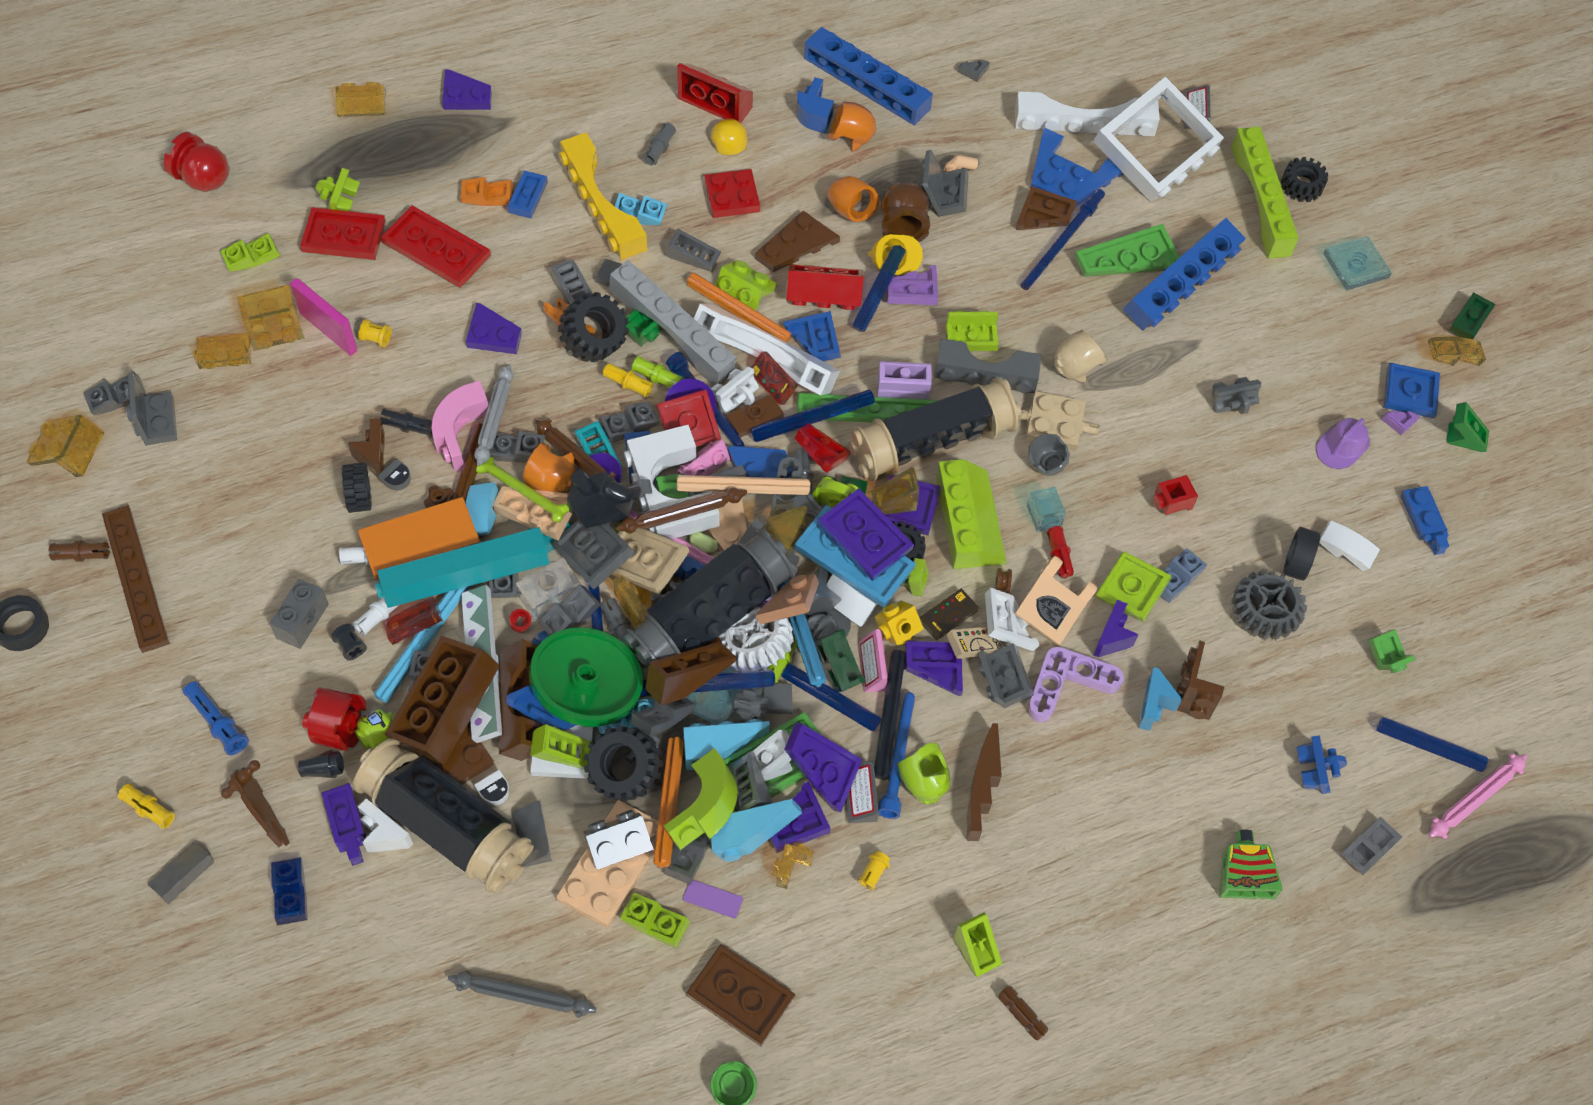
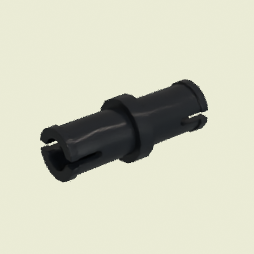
M386 408L382 409L381 415L391 417V419L380 417L383 425L400 428L405 433L412 431L432 436V429L424 428V425L432 427V420L413 416L411 412L404 414Z

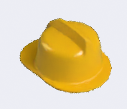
M884 235L874 243L872 250L867 252V255L871 257L873 265L883 273L890 275H906L909 272L917 271L923 259V252L919 242L914 237L907 235Z

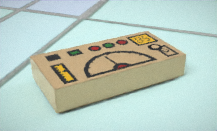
M988 627L951 630L947 634L957 659L979 657L978 652L982 650L990 654L1003 648L1001 640L988 636Z

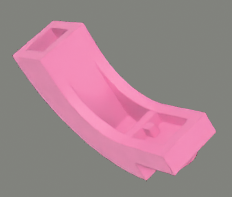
M480 380L463 385L452 391L442 400L433 416L432 435L437 453L443 452L446 463L451 462L454 471L462 470L464 464L457 443L459 431L468 422L485 417L489 407Z

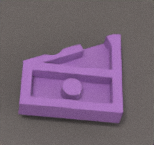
M936 265L929 266L928 271L920 274L915 270L904 276L888 279V304L937 305L938 284Z

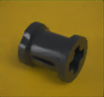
M350 623L339 626L331 634L332 641L339 644L343 650L342 655L347 661L358 658L367 649L366 644L360 641L354 633L355 628Z

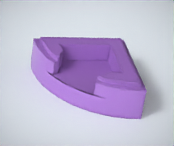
M1393 410L1384 414L1381 420L1402 436L1419 420L1420 416L1410 411L1405 413Z

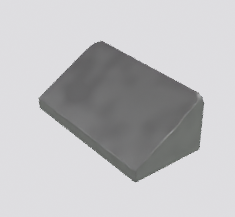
M536 801L513 811L517 836L520 838L528 837L534 846L530 855L522 863V866L527 867L552 861L541 802Z
M193 842L150 881L148 886L169 905L214 861L206 851Z

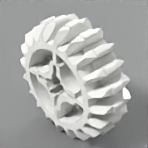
M757 606L719 636L720 640L736 656V662L730 666L736 671H743L745 674L750 670L756 674L762 668L767 672L768 666H777V660L785 659V653L791 651L790 646L794 642L793 628L787 618L759 624L756 613L761 608Z

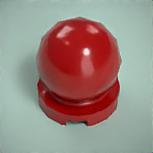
M188 131L179 134L173 139L172 143L175 146L170 154L165 153L163 165L165 172L177 180H184L192 189L202 192L217 190L227 181L230 167L226 155L217 146L204 143L201 137Z

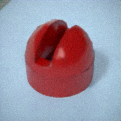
M524 609L514 610L509 617L510 628L518 633L528 630L532 622L530 613ZM519 617H523L525 619L521 626H516Z

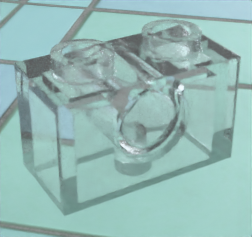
M564 558L549 562L550 564L545 565L543 569L534 574H527L519 582L515 583L518 597L534 621L544 616L555 603L563 604L580 585V581ZM545 585H552V586H553V587L550 588V589H543V588H542V587L545 586Z

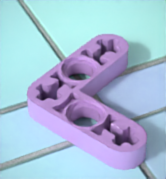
M1062 647L1051 648L1046 654L1033 692L1034 695L1031 697L1028 706L1029 716L1037 722H1045L1051 718L1064 679L1111 694L1120 689L1124 681L1123 672L1114 665ZM1059 657L1061 662L1057 672L1052 671L1054 659ZM1082 664L1090 668L1091 674L1083 676L1077 672L1076 667ZM1097 670H1099L1100 673L1098 679H1094ZM1108 675L1114 677L1112 684L1107 682ZM1044 679H1052L1056 682L1057 688L1047 690L1043 687L1042 681ZM1042 697L1047 698L1043 713L1037 711Z

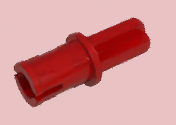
M1051 527L1046 532L1051 546L1050 556L1052 558L1056 556L1062 560L1063 563L1057 572L1062 579H1066L1074 574L1069 555L1071 548L1067 546L1063 527Z

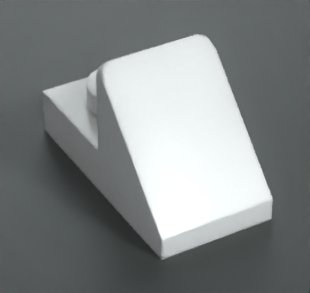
M778 730L752 751L755 753L765 781L792 771L790 764L792 759L784 750L789 739L787 730Z
M365 799L358 806L362 815L361 822L372 831L363 841L367 852L408 849L413 845L409 833L368 799Z

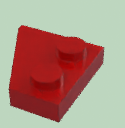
M811 424L799 429L795 436V440L826 473L845 462L851 454L850 450Z

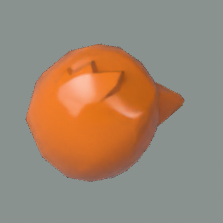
M843 101L836 112L827 139L835 141L840 137H847L851 141L852 152L856 151L863 144H867L876 133L875 118L864 106L855 102Z
M844 176L837 179L827 191L828 199L835 211L853 222L864 221L872 217L879 209V196L876 190L857 177ZM862 190H866L870 196V203L864 211L858 212L853 208L862 199Z
M540 442L527 461L523 473V482L534 490L567 492L573 484L571 476L576 472L573 453L557 456L551 453L549 445Z

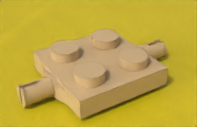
M1035 391L1033 404L1029 411L1021 409L1022 415L1018 417L1020 420L1027 421L1026 441L1032 442L1036 437L1045 433L1056 434L1060 436L1068 449L1075 451L1077 450L1082 433L1098 435L1100 425L1085 422L1084 410L1086 401Z

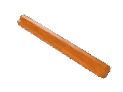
M691 273L687 278V285L737 317L787 343L790 340V331L700 275Z
M680 737L669 738L667 741L653 864L658 868L669 867L671 863L673 839L664 828V825L676 817L684 741Z

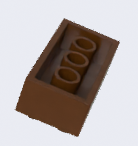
M441 635L384 735L389 739L394 738L398 740L400 747L406 751L445 765L500 665L484 650Z

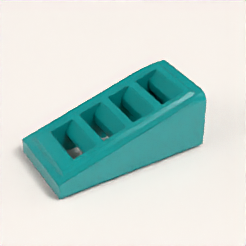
M599 421L574 431L577 443L589 456L606 451L620 463ZM595 434L598 438L586 443L585 439ZM600 442L603 445L593 451L590 450V447Z

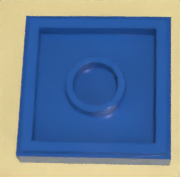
M1389 363L1387 367L1384 408L1405 413L1410 411L1420 416L1435 418L1438 410L1440 373Z

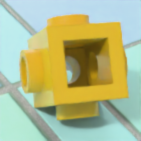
M902 600L887 605L883 608V612L874 616L878 624L876 629H880L882 639L897 646L910 641L912 636L924 629L915 606Z

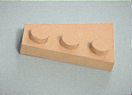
M502 486L493 504L496 513L531 529L540 527L542 534L558 541L572 513L568 512L563 515V519L560 522H553L551 513L509 486ZM535 490L555 504H567L568 493Z

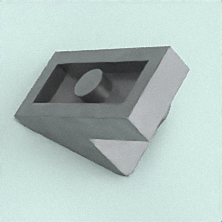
M819 566L812 573L816 575L819 584L810 611L804 613L806 615H826L841 601V597L827 587L828 572Z

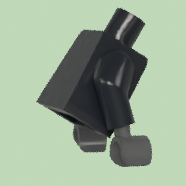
M578 470L571 476L573 484L571 491L567 495V505L569 512L576 513L585 528L624 520L630 516L634 499L642 498L645 494L652 493L651 482L649 479H642L634 482L635 485L627 487L615 481L607 473L588 476L583 470Z

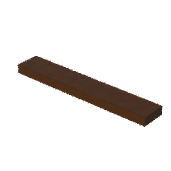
M127 505L102 513L141 652L145 653L169 645L170 642L131 508Z

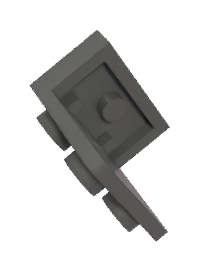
M927 150L925 159L922 161L924 178H921V188L927 193L931 208H935L939 217L966 212L969 177L966 168L943 173L932 150Z

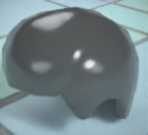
M1045 433L1036 437L1029 446L1028 455L1032 466L1042 475L1052 476L1060 473L1069 464L1070 453L1068 447L1059 435Z

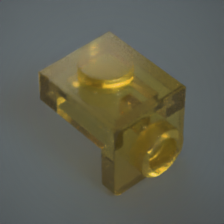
M785 844L782 859L776 858L772 875L777 876L776 887L788 888L794 862L812 866L814 851L809 850L803 844Z

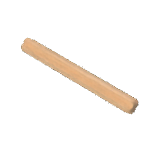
M679 475L677 477V490L727 492L728 489L736 487L740 490H747V493L808 495L810 492V481L808 479Z

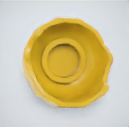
M725 119L715 124L712 128L711 140L712 144H715L718 153L734 155L745 150L748 138L742 123L734 119Z

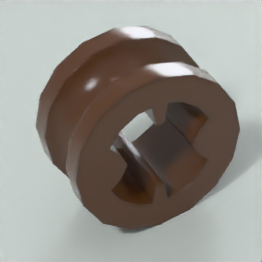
M997 568L995 589L999 591L1005 590L1006 593H1010L1012 569L1002 571L1001 568Z

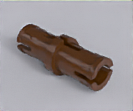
M76 540L74 543H51L49 551H60V553L49 554V557L52 561L74 559L75 562H83L85 559H108L110 551L98 550L108 549L109 544L106 541L84 543L82 540Z

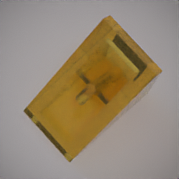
M912 467L871 491L873 503L884 515L916 511L920 491L915 469Z
M800 506L767 518L766 531L774 542L777 539L782 542L788 552L785 554L787 559L806 520L808 510L806 506Z

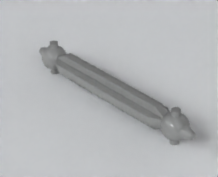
M511 365L503 367L498 373L499 380L495 383L478 439L479 447L474 452L478 466H481L490 458L489 450L494 445L511 388L510 382L514 378Z

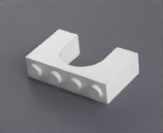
M689 425L627 440L628 451L624 452L627 467L632 466L634 471L631 474L633 485H635L634 482L642 479H649L651 482L652 493L645 494L642 498H639L642 512L652 511L712 493V491L686 498L674 499L662 495L653 485L655 477L662 470L696 459V445ZM718 509L648 528V531L668 539H675L719 527L720 513Z

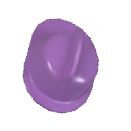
M1344 418L1333 425L1317 444L1316 453L1319 460L1324 465L1334 469L1348 468L1354 464L1370 445L1368 430L1364 425L1365 420L1363 418L1360 420Z

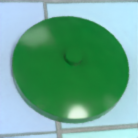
M578 627L555 632L538 645L531 660L529 681L535 697L551 714L571 724L598 727L615 723L633 710L642 691L643 673L634 653L619 639L600 630Z

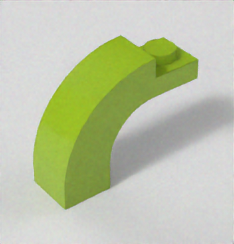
M715 748L691 765L702 781V788L698 798L690 807L664 825V828L680 850L704 832L709 839L712 838L728 821L736 805L738 794L736 780Z

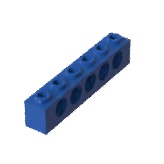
M821 27L805 42V60L915 126L931 110L932 92L873 58L870 54L858 49L853 44L838 37L833 32Z
M1225 218L1138 293L1123 308V311L1142 331L1149 325L1154 328L1165 318L1162 315L1165 311L1170 314L1180 305L1178 299L1182 297L1186 300L1196 290L1193 287L1195 284L1198 283L1201 286L1211 277L1209 272L1212 269L1216 273L1227 263L1224 260L1227 256L1232 259L1242 250L1239 245L1246 238Z

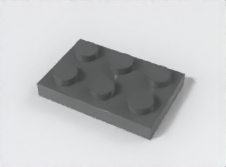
M580 519L561 535L559 541L555 540L552 543L553 547L593 589L604 582L607 577L635 553L608 524L585 528Z

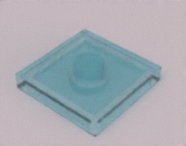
M1369 236L1326 248L1323 253L1346 291L1388 279L1392 273Z

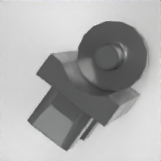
M1247 377L1238 378L1234 385L1227 386L1223 382L1215 383L1212 390L1214 411L1221 413L1237 409L1240 414L1248 413L1251 405L1259 404L1261 382L1258 379L1250 381Z

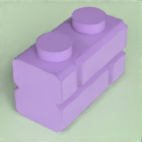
M880 361L877 397L929 400L931 364Z

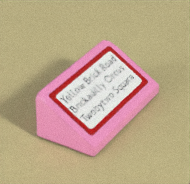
M875 629L858 644L861 672L865 679V682H863L865 692L884 691L887 684L882 634L880 629Z

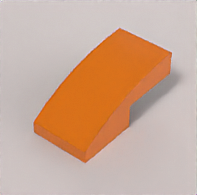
M485 177L462 180L460 200L462 203L481 206L508 205L514 193V184L511 179L488 183Z

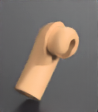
M957 155L945 164L944 172L962 168L975 170L978 165V159Z

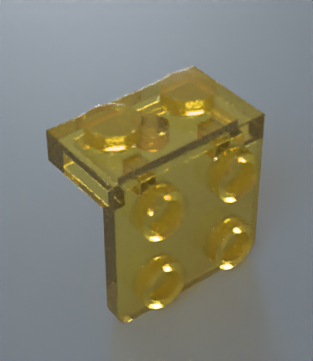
M82 415L48 420L42 425L39 438L29 450L30 455L27 463L31 466L58 463L75 477H82L104 432Z

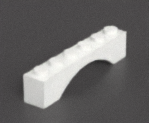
M1018 91L1015 105V129L1044 130V128H1047L1051 131L1098 133L1105 125L1139 98H1133L1124 104L1111 108L1082 109L1059 103L1040 92ZM1158 101L1117 134L1155 136L1159 124Z
M712 303L700 304L694 319L718 341L743 350L757 358L763 355L765 357L763 361H769L772 366L784 372L798 384L819 395L831 393L841 370Z

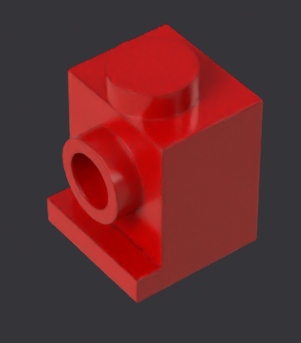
M1184 475L1158 483L1153 495V503L1156 509H1162L1164 514L1168 515L1185 509L1188 511L1193 510L1198 495L1189 477Z

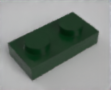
M1473 292L1449 331L1472 342L1496 304Z

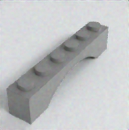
M627 260L610 274L609 291L627 307L644 313L664 328L685 351L698 372L715 386L717 383L721 384L729 377V373L735 369L737 357L633 263Z

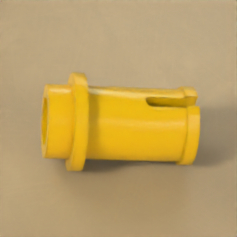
M875 851L874 854L869 855L870 861L857 880L865 888L868 885V889L872 891L875 889L884 870L890 868L889 862L891 859L880 851Z

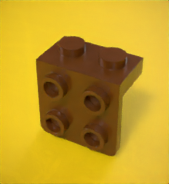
M1199 640L1196 648H1190L1187 660L1185 659L1182 665L1180 675L1183 678L1176 690L1182 701L1177 711L1187 713L1195 719L1210 720L1222 698L1225 686L1197 678L1205 645L1204 641Z

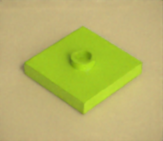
M1123 551L1097 591L1096 598L1113 607L1117 599L1128 603L1124 613L1144 623L1170 582L1171 575Z

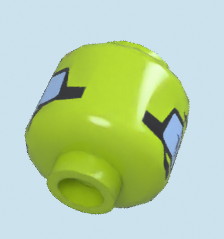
M377 708L357 721L358 729L354 732L366 750L369 748L374 750L382 742L389 739L384 734L395 717L391 711L386 714L382 709Z

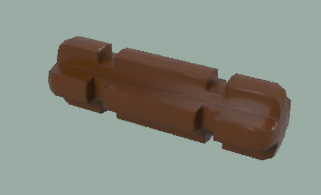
M1007 986L1000 992L999 1000L1005 1006L1008 1005L1010 1007L1009 1011L1024 1028H1029L1030 1031L1028 1033L1035 1040H1040L1047 1034L1048 1027L1042 1020H1037L1038 1016L1022 998L1019 999L1017 997L1018 993L1014 988Z

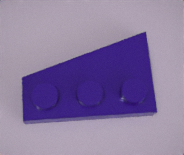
M795 723L784 750L833 811L841 812L862 759L807 726Z

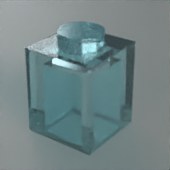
M1056 487L1030 492L1027 508L1036 531H1048L1049 528L1054 526L1062 527L1066 511Z

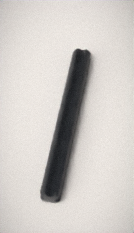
M892 650L874 765L875 778L886 780L889 775L906 653L903 650Z

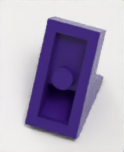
M1117 599L1093 656L1099 658L1134 646L1138 634L1123 628L1129 616L1124 614L1128 603Z

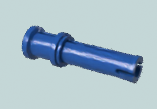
M193 681L184 687L183 694L210 725L211 735L221 741L226 754L231 756L241 752L249 743V739L245 734H241L235 727V721L231 717L224 716L197 681Z

